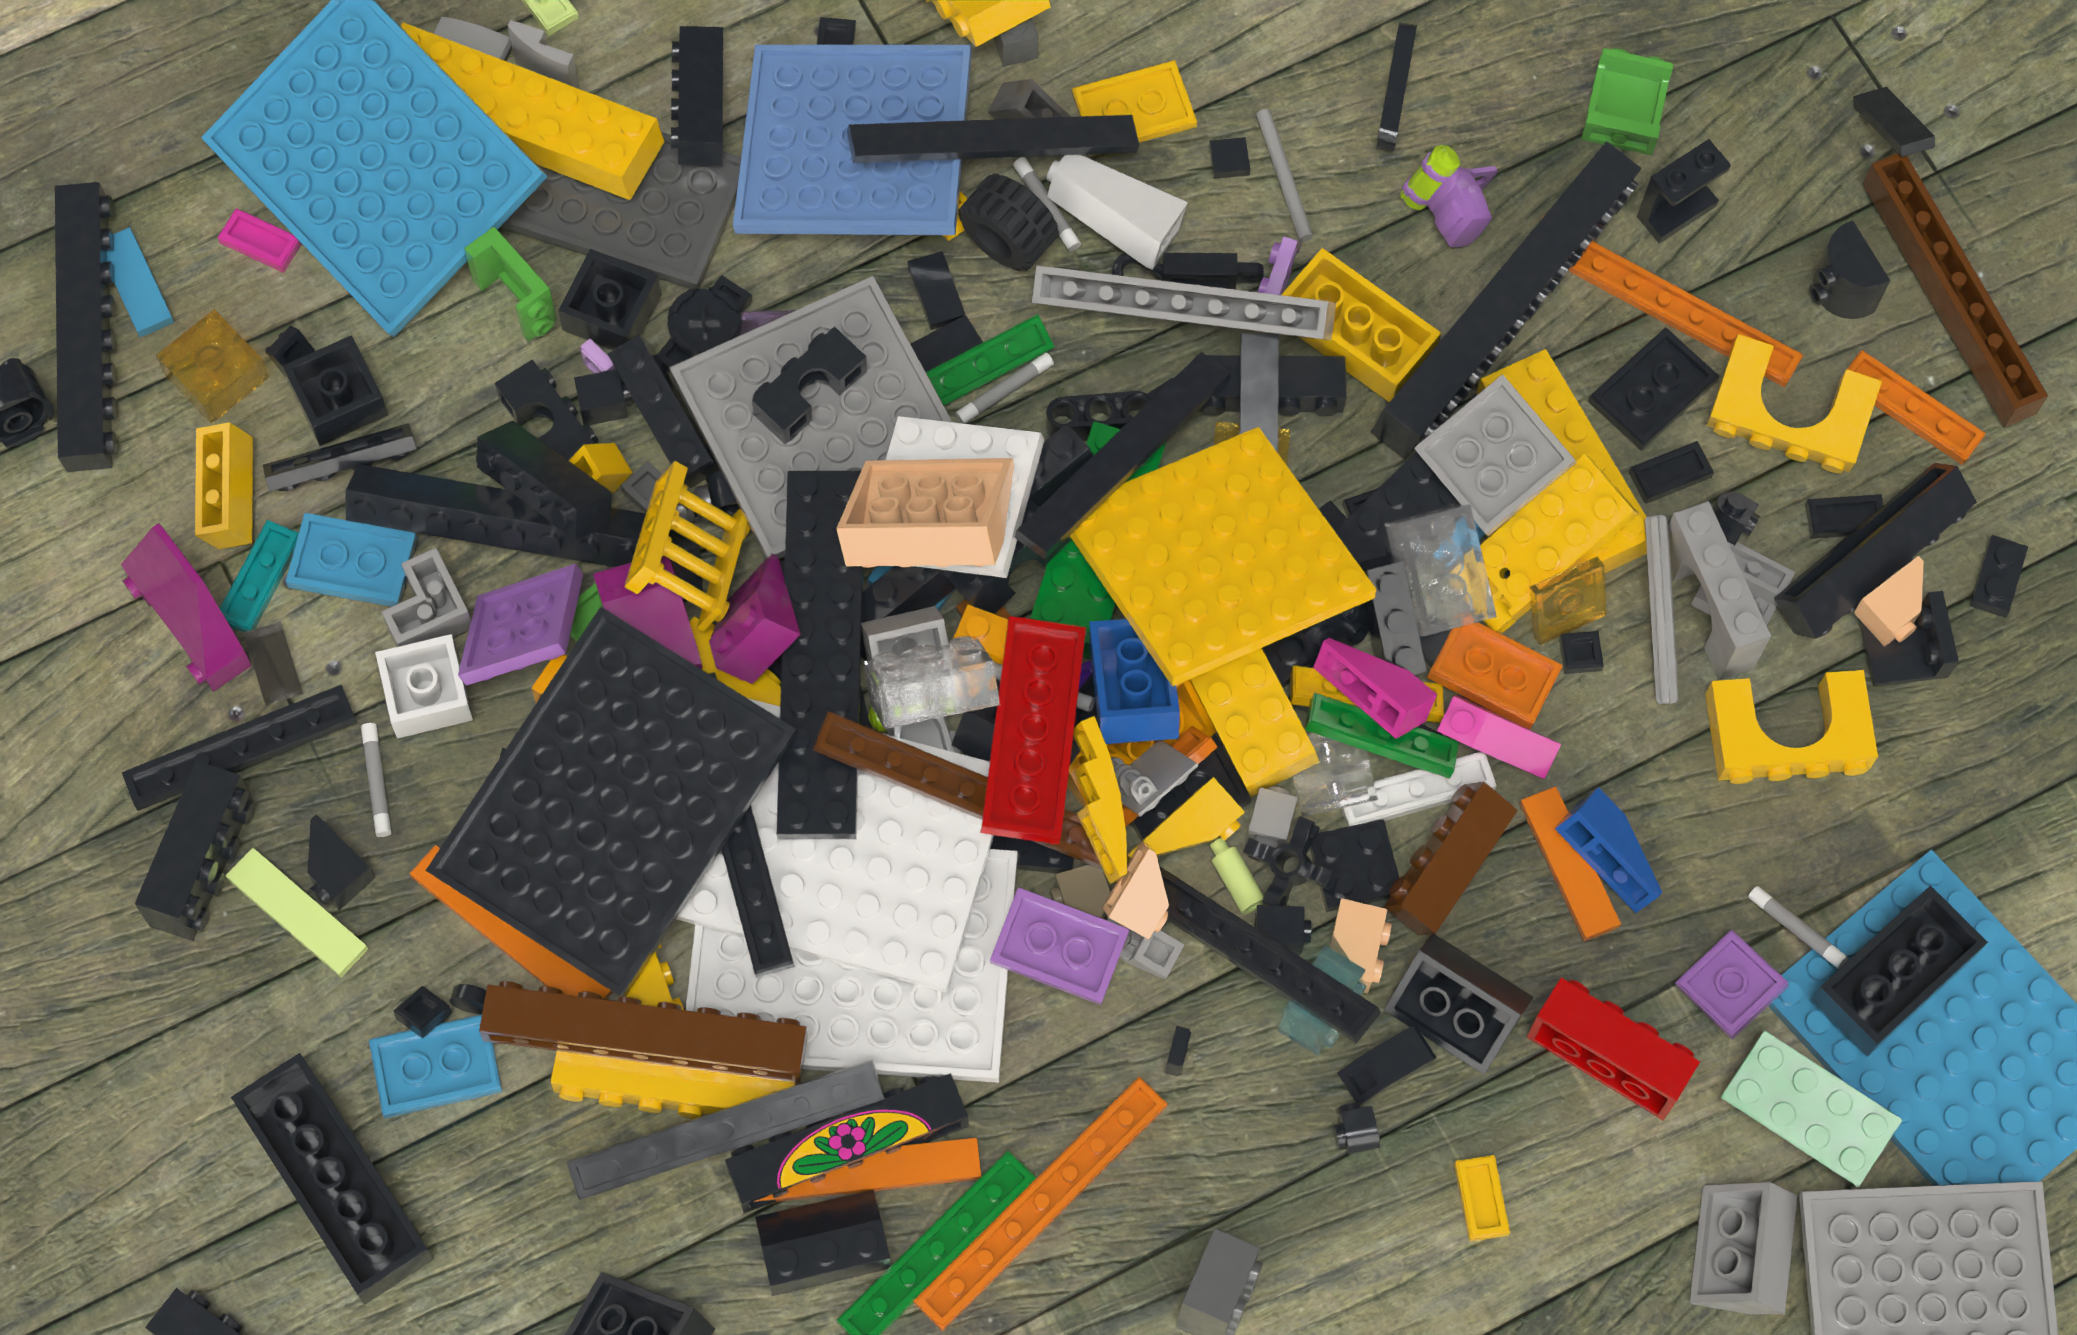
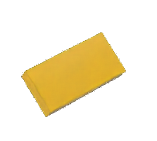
M1495 1155L1455 1161L1454 1168L1469 1242L1509 1236L1510 1230Z

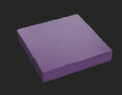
M1733 930L1728 932L1675 982L1676 987L1732 1040L1789 987L1788 982Z

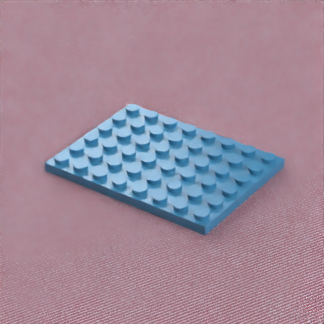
M331 0L201 137L375 321L393 337L405 327L467 262L464 248L492 227L498 229L548 177L375 0Z
M1931 849L1825 939L1848 956L1849 961L1931 885L1988 942L1972 961L1868 1057L1812 1002L1811 998L1820 986L1839 970L1813 949L1781 975L1788 982L1789 987L1769 1005V1008L1827 1071L1902 1119L1890 1140L1932 1186L2039 1182L2077 1149V1003Z

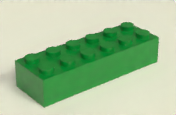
M1093 422L1086 443L1093 455L1121 429ZM1166 443L1125 482L1161 468ZM1069 536L1071 541L1047 564L1030 619L1086 627L1083 658L1090 659L1089 622L1113 620L1117 604Z

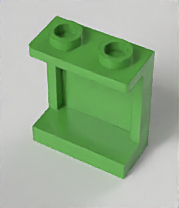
M1603 48L1596 70L1581 140L1602 145L1608 141L1616 148L1652 156L1661 126L1659 125L1674 64L1665 62L1659 57H1643L1630 54L1623 49Z
M495 227L489 229L464 248L472 280L481 291L500 279L520 301L516 305V311L522 336L527 341L532 340L536 336L541 337L551 330L557 320L550 288Z

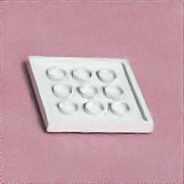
M898 416L886 460L1013 458L1014 461L1004 542L996 564L980 567L974 565H949L946 567L917 565V567L1007 578L1017 543L1015 538L1016 530L1023 521L1044 443L1041 433Z

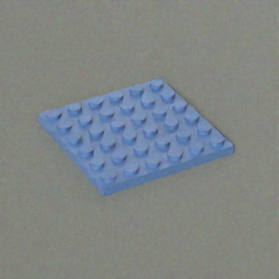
M755 45L733 220L735 234L956 235L962 159L853 163L847 129L849 124L966 120L972 62L971 45Z

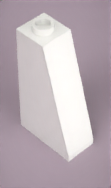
M1064 155L1060 162L1055 160L1046 178L1047 181L1051 182L1047 195L1049 199L1142 265L1152 270L1179 232L1188 204L1184 200L1082 155Z

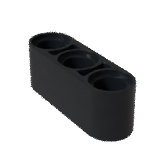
M1142 391L1055 398L1047 407V435L1051 437L1065 425L1054 420L1059 416H1066L1072 420L1067 424L1083 441L1088 440L1093 422L1122 429L1133 418L1129 412L1141 410L1152 398L1149 394ZM1103 413L1109 418L1104 421H1097L1092 418V415Z

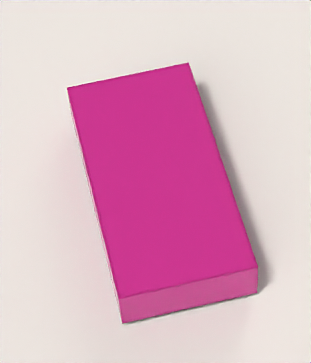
M237 208L217 237L220 244L282 273L285 272L302 245L293 234Z

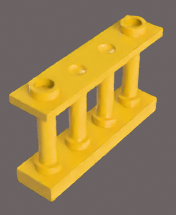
M674 461L655 483L624 587L638 594L648 583L652 585L655 582L702 609L697 629L704 632L714 620L720 622L729 608L730 603L726 601L742 541L747 536L750 526L741 509L733 516H730L689 492L687 485L683 484L688 468ZM680 503L723 528L722 539L716 538L680 517L679 511L676 510L677 504ZM672 529L717 555L714 567L672 543V538L668 536L669 531ZM662 556L669 558L709 581L707 593L663 569L664 564L660 563Z

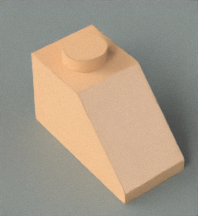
M1919 556L1865 596L1854 612L1884 647L1895 638L1898 642H1902L1917 628L1914 622L1921 612L1924 561Z
M1141 841L1127 864V874L1117 881L1102 910L1109 918L1150 939L1154 931L1158 932L1164 926L1168 917V911L1166 910L1169 903L1156 852L1147 843Z

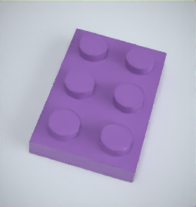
M1018 887L990 958V963L1101 1005L1130 929Z

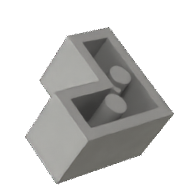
M437 548L401 563L414 597L382 611L386 626L396 647L452 634V637L468 631L471 624L468 610Z

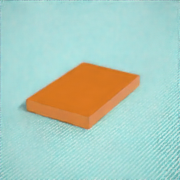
M1460 613L1427 678L1505 718L1531 729L1563 665Z

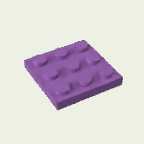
M576 564L477 596L458 676L465 685L482 680L487 681L495 676L513 670H521L529 665L548 659L552 660L566 654L583 573Z

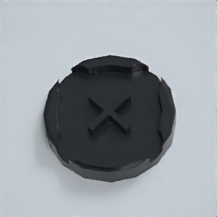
M713 287L700 290L699 288H693L678 296L669 308L667 326L671 341L678 350L690 357H694L740 336L742 319L739 306L729 294Z

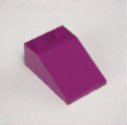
M773 553L727 600L730 603L729 608L723 619L716 623L709 640L716 668L750 684H753L800 635L788 589L784 583L779 558Z
M662 556L660 563L664 564L663 569L675 575L670 559ZM631 563L593 574L602 608L698 668H703L681 596L656 582L653 585L648 583L638 594L628 590L624 586Z

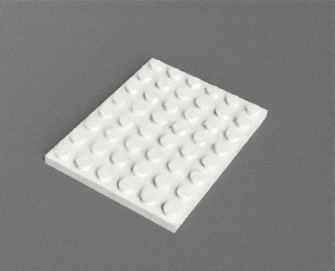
M749 699L780 719L779 706ZM887 735L988 777V761ZM778 762L751 803L790 950L947 992L994 835L980 833L981 819L858 769L857 839H778L776 835ZM721 849L676 919L745 938Z
M990 849L947 992L792 950L791 954L795 967L756 978L744 937L695 924L686 1010L697 1012V1008L708 1007L719 1010L721 1015L737 1017V1013L744 1012L756 1014L763 1021L776 1022L778 1018L798 1020L801 1026H807L808 1039L803 1069L836 1072L873 1059L877 1074L924 1078L928 1075L942 1077L951 1073L953 1080L999 1083L1008 970L991 964L990 958L1015 896L1018 852Z

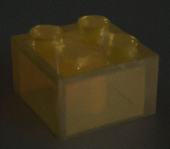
M215 309L156 354L164 375L211 424L270 378L263 359Z

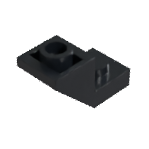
M1413 1025L1369 1050L1340 1070L1338 1075L1354 1101L1364 1105L1393 1084L1408 1079L1437 1059L1418 1027Z

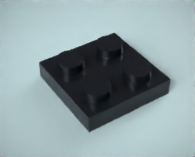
M1384 819L1320 832L1310 846L1313 863L1332 870L1335 875L1339 876L1334 891L1320 886L1326 912L1338 910L1341 899L1368 904L1391 897L1389 890L1400 877Z

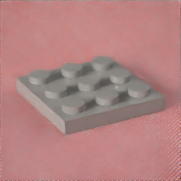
M1503 374L1414 448L1487 536L1492 534L1577 463Z

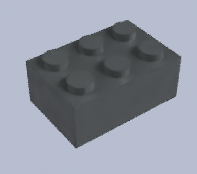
M1214 1229L1182 1302L1176 1328L1191 1335H1235L1246 1303L1250 1300L1263 1266L1262 1262L1257 1261L1260 1248L1218 1229Z

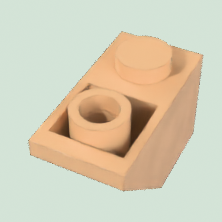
M1341 899L1330 947L1358 990L1368 994L1371 983H1379L1384 960L1377 959L1380 945L1387 946L1392 923L1385 922L1387 909Z

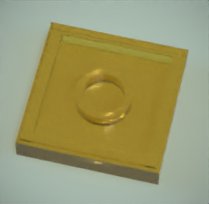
M1598 556L1530 586L1533 635L1540 645L1607 615L1604 564Z

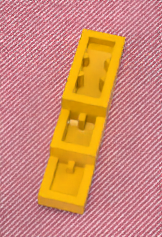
M1093 716L1081 721L1074 727L1073 736L1085 759V763L1074 773L1089 803L1077 815L1109 883L1113 884L1127 874L1126 828L1121 794L1110 753L1096 718Z

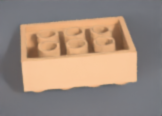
M1013 458L865 461L836 528L846 566L870 568L874 566L910 567L936 565L938 567H946L949 565H974L980 567L995 565L1004 542L1014 469Z

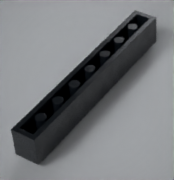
M99 182L55 186L58 459L67 472L112 468V454H117L118 452L117 437L115 432H112V420L117 419V405L115 398L111 397V386L116 385L117 376L115 365L111 363L110 351L116 350V338L114 330L110 329V318L115 317V302L113 296L109 295V284H114L115 277L113 263L111 261L107 262V251L114 250L113 232L111 228H108V217H113L114 207L111 195L105 194Z
M1067 423L1043 443L1028 500L1031 498L1039 507L1094 456L1089 446ZM893 566L862 592V623L935 606L956 588L948 579L955 571L917 566ZM861 631V657L865 662H867L866 650Z
M362 464L357 465L346 488V521L611 567H618L632 562L646 513L611 507V523L575 540L513 493L502 488Z

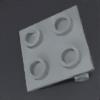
M1158 740L1131 765L1124 764L1117 757L1111 758L1121 794L1122 805L1138 816H1142L1146 811L1153 809L1163 796L1175 786L1183 783L1188 775L1198 767L1196 762L1162 740Z

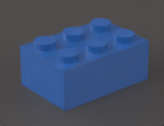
M1127 619L1089 622V651L1097 720L1105 743L1179 739L1180 710L1176 685L1172 687Z

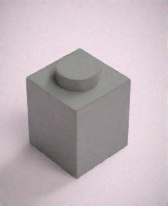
M1272 786L1268 787V789L1260 787L1246 842L1251 838L1272 848L1286 843L1298 797L1290 795L1289 791L1280 787Z

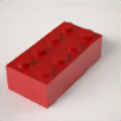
M1560 978L1537 1015L1526 1038L1664 1121L1700 1061L1695 1059L1693 1052L1679 1043L1671 1044L1659 1037V1032L1645 1022L1636 1023L1624 1016V1011L1610 1001L1601 1002L1594 998L1583 984L1575 980L1566 981Z

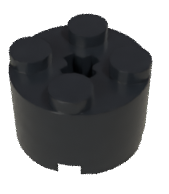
M10 358L0 365V443L3 442L6 448L19 446L36 438L45 430L42 424L49 416L50 420H52L54 416L53 405L34 370L22 364L18 358Z

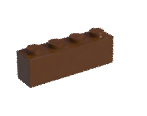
M1484 781L1464 784L1454 793L1451 799L1453 805L1447 814L1441 816L1431 828L1433 835L1426 845L1421 846L1410 859L1412 866L1406 875L1400 877L1389 890L1391 897L1384 907L1418 936L1436 934L1518 811Z

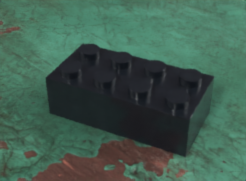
M199 761L195 762L135 901L137 909L149 927L194 941L198 931H203L206 927L210 915V910L207 908L212 896H217L223 887L225 880L223 871L228 859L233 860L240 845L238 835L243 824H249L255 809L253 798L241 775Z
M1930 885L1822 984L1811 1000L1868 1057L1972 961L1988 942Z

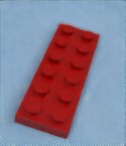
M1009 616L980 833L1059 845L1063 825L1086 627Z

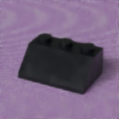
M1432 934L1418 951L1384 1011L1409 1027L1416 1025L1423 1036L1482 1074H1485L1534 997L1436 934Z
M873 1190L755 1217L772 1296L888 1270L891 1267L884 1229Z

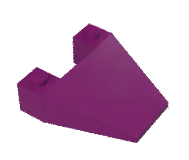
M160 523L153 526L121 563L127 576L122 582L134 599L141 596L149 607L152 606L186 651L191 661L186 668L199 685L206 682L214 692L251 667V663L201 577Z

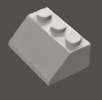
M1771 1182L1703 1185L1690 1295L1691 1304L1751 1315L1785 1314L1797 1195Z

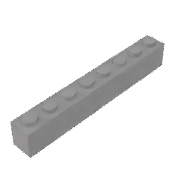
M1037 265L1032 303L1324 340H1332L1336 303L1330 301Z

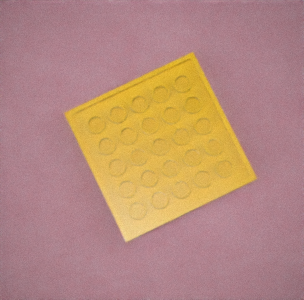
M1259 427L1123 483L1070 535L1172 687L1374 599L1376 594V588Z

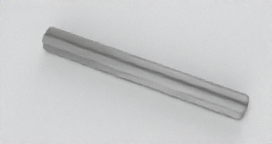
M1652 515L1646 517L1645 526L1656 701L1658 704H1675L1679 701L1668 518L1664 515Z

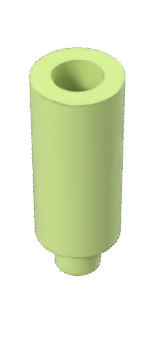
M1222 838L1211 843L1210 847L1216 855L1212 859V863L1242 915L1255 911L1257 905H1264L1265 903L1262 902L1264 895L1237 848H1229Z

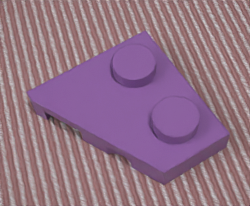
M1283 236L1281 243H1274L1268 263L1274 264L1270 278L1263 277L1258 293L1282 295L1292 273L1291 268L1296 253L1299 254L1302 242Z

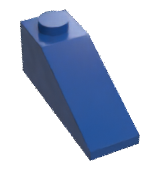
M1599 787L1579 801L1555 828L1635 913L1662 894V890L1626 815Z

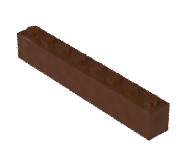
M1897 153L1872 163L1863 186L2004 428L2036 415L2047 399L2048 394L1908 156L1901 157Z
M501 981L499 986L487 985L479 1028L484 1042L801 1083L808 1034L807 1026H801L800 1022L795 1019L778 1018L776 1022L763 1021L756 1014L744 1012L737 1013V1017L721 1015L719 1010L708 1007L697 1008V1012L681 1010L680 1005L670 1002H659L657 1007L641 1005L642 1002L631 997H619L618 1001L603 1000L601 995L593 992H579L578 996L562 994L560 989L547 986L539 987L538 991L523 989L521 984L510 981Z

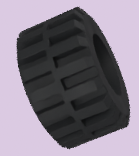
M988 175L959 208L958 215L962 222L961 224L973 242L992 259L1014 270L1028 271L1059 235L1058 225L1046 205L1027 187L1004 175Z

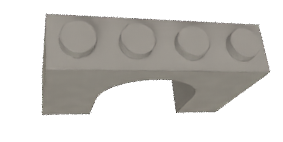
M1709 501L1674 513L1668 525L1671 577L1675 581L1695 574L1702 585L1712 618V631L1704 649L1718 679L1723 680L1754 669L1771 638V634Z

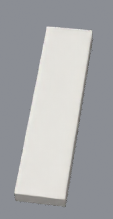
M1478 752L1456 758L1455 770L1450 779L1417 769L1338 791L1337 799L1346 825L1349 827L1382 819L1387 821L1451 803L1454 793L1464 784L1484 781L1494 790L1497 785L1486 754Z

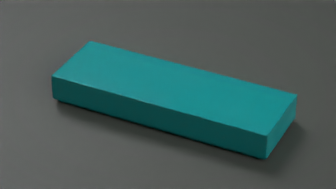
M266 520L219 608L231 628L252 636L292 560L298 532Z

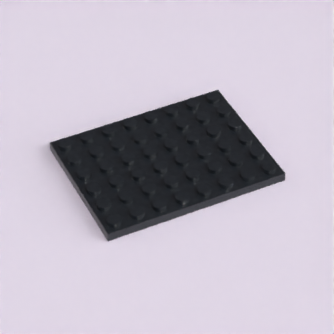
M600 606L425 871L620 997H625L798 731Z

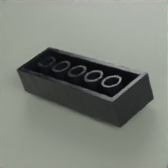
M298 1053L231 1096V1099L364 1305L434 1260L301 1053Z

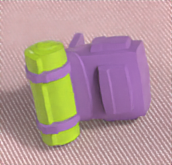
M1439 145L1425 156L1418 169L1406 180L1402 186L1400 197L1412 209L1422 210L1427 206L1435 217V224L1449 247L1468 246L1484 231L1492 219L1482 194V189L1487 186L1498 170L1496 166L1474 169L1459 167L1460 160L1456 152L1449 146ZM1483 176L1481 179L1475 181L1474 179L1476 177Z

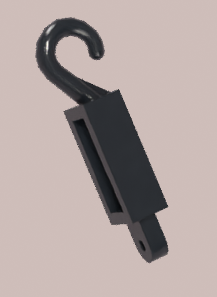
M1124 253L1115 260L1111 270L1112 275L1124 276L1123 268L1133 263L1146 269L1160 281L1236 290L1237 282H1258L1264 277V266L1262 264L1238 262L1237 253H1163L1162 264L1158 262L1153 270L1145 267L1127 253Z

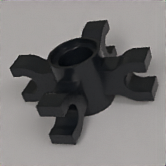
M1299 816L1290 843L1280 844L1276 848L1251 838L1248 839L1243 852L1249 855L1250 859L1270 865L1275 873V877L1263 897V903L1286 906L1292 887L1302 885L1307 881L1334 891L1339 876L1335 875L1332 870L1312 864L1307 856L1309 848L1320 830V827L1316 826L1314 821ZM1291 857H1298L1299 863L1297 868L1292 872L1285 873L1283 870L1285 862Z

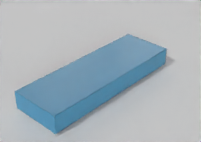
M129 227L113 234L114 250L107 251V262L111 261L113 263L114 283L138 335L142 337L174 323L131 228Z

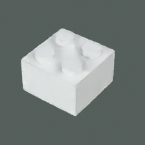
M452 634L375 652L390 721L397 739L473 720L465 684L458 676L460 662Z

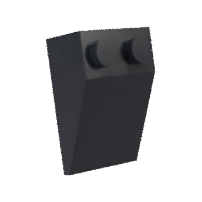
M601 1272L565 1335H712L715 1328L691 1306Z

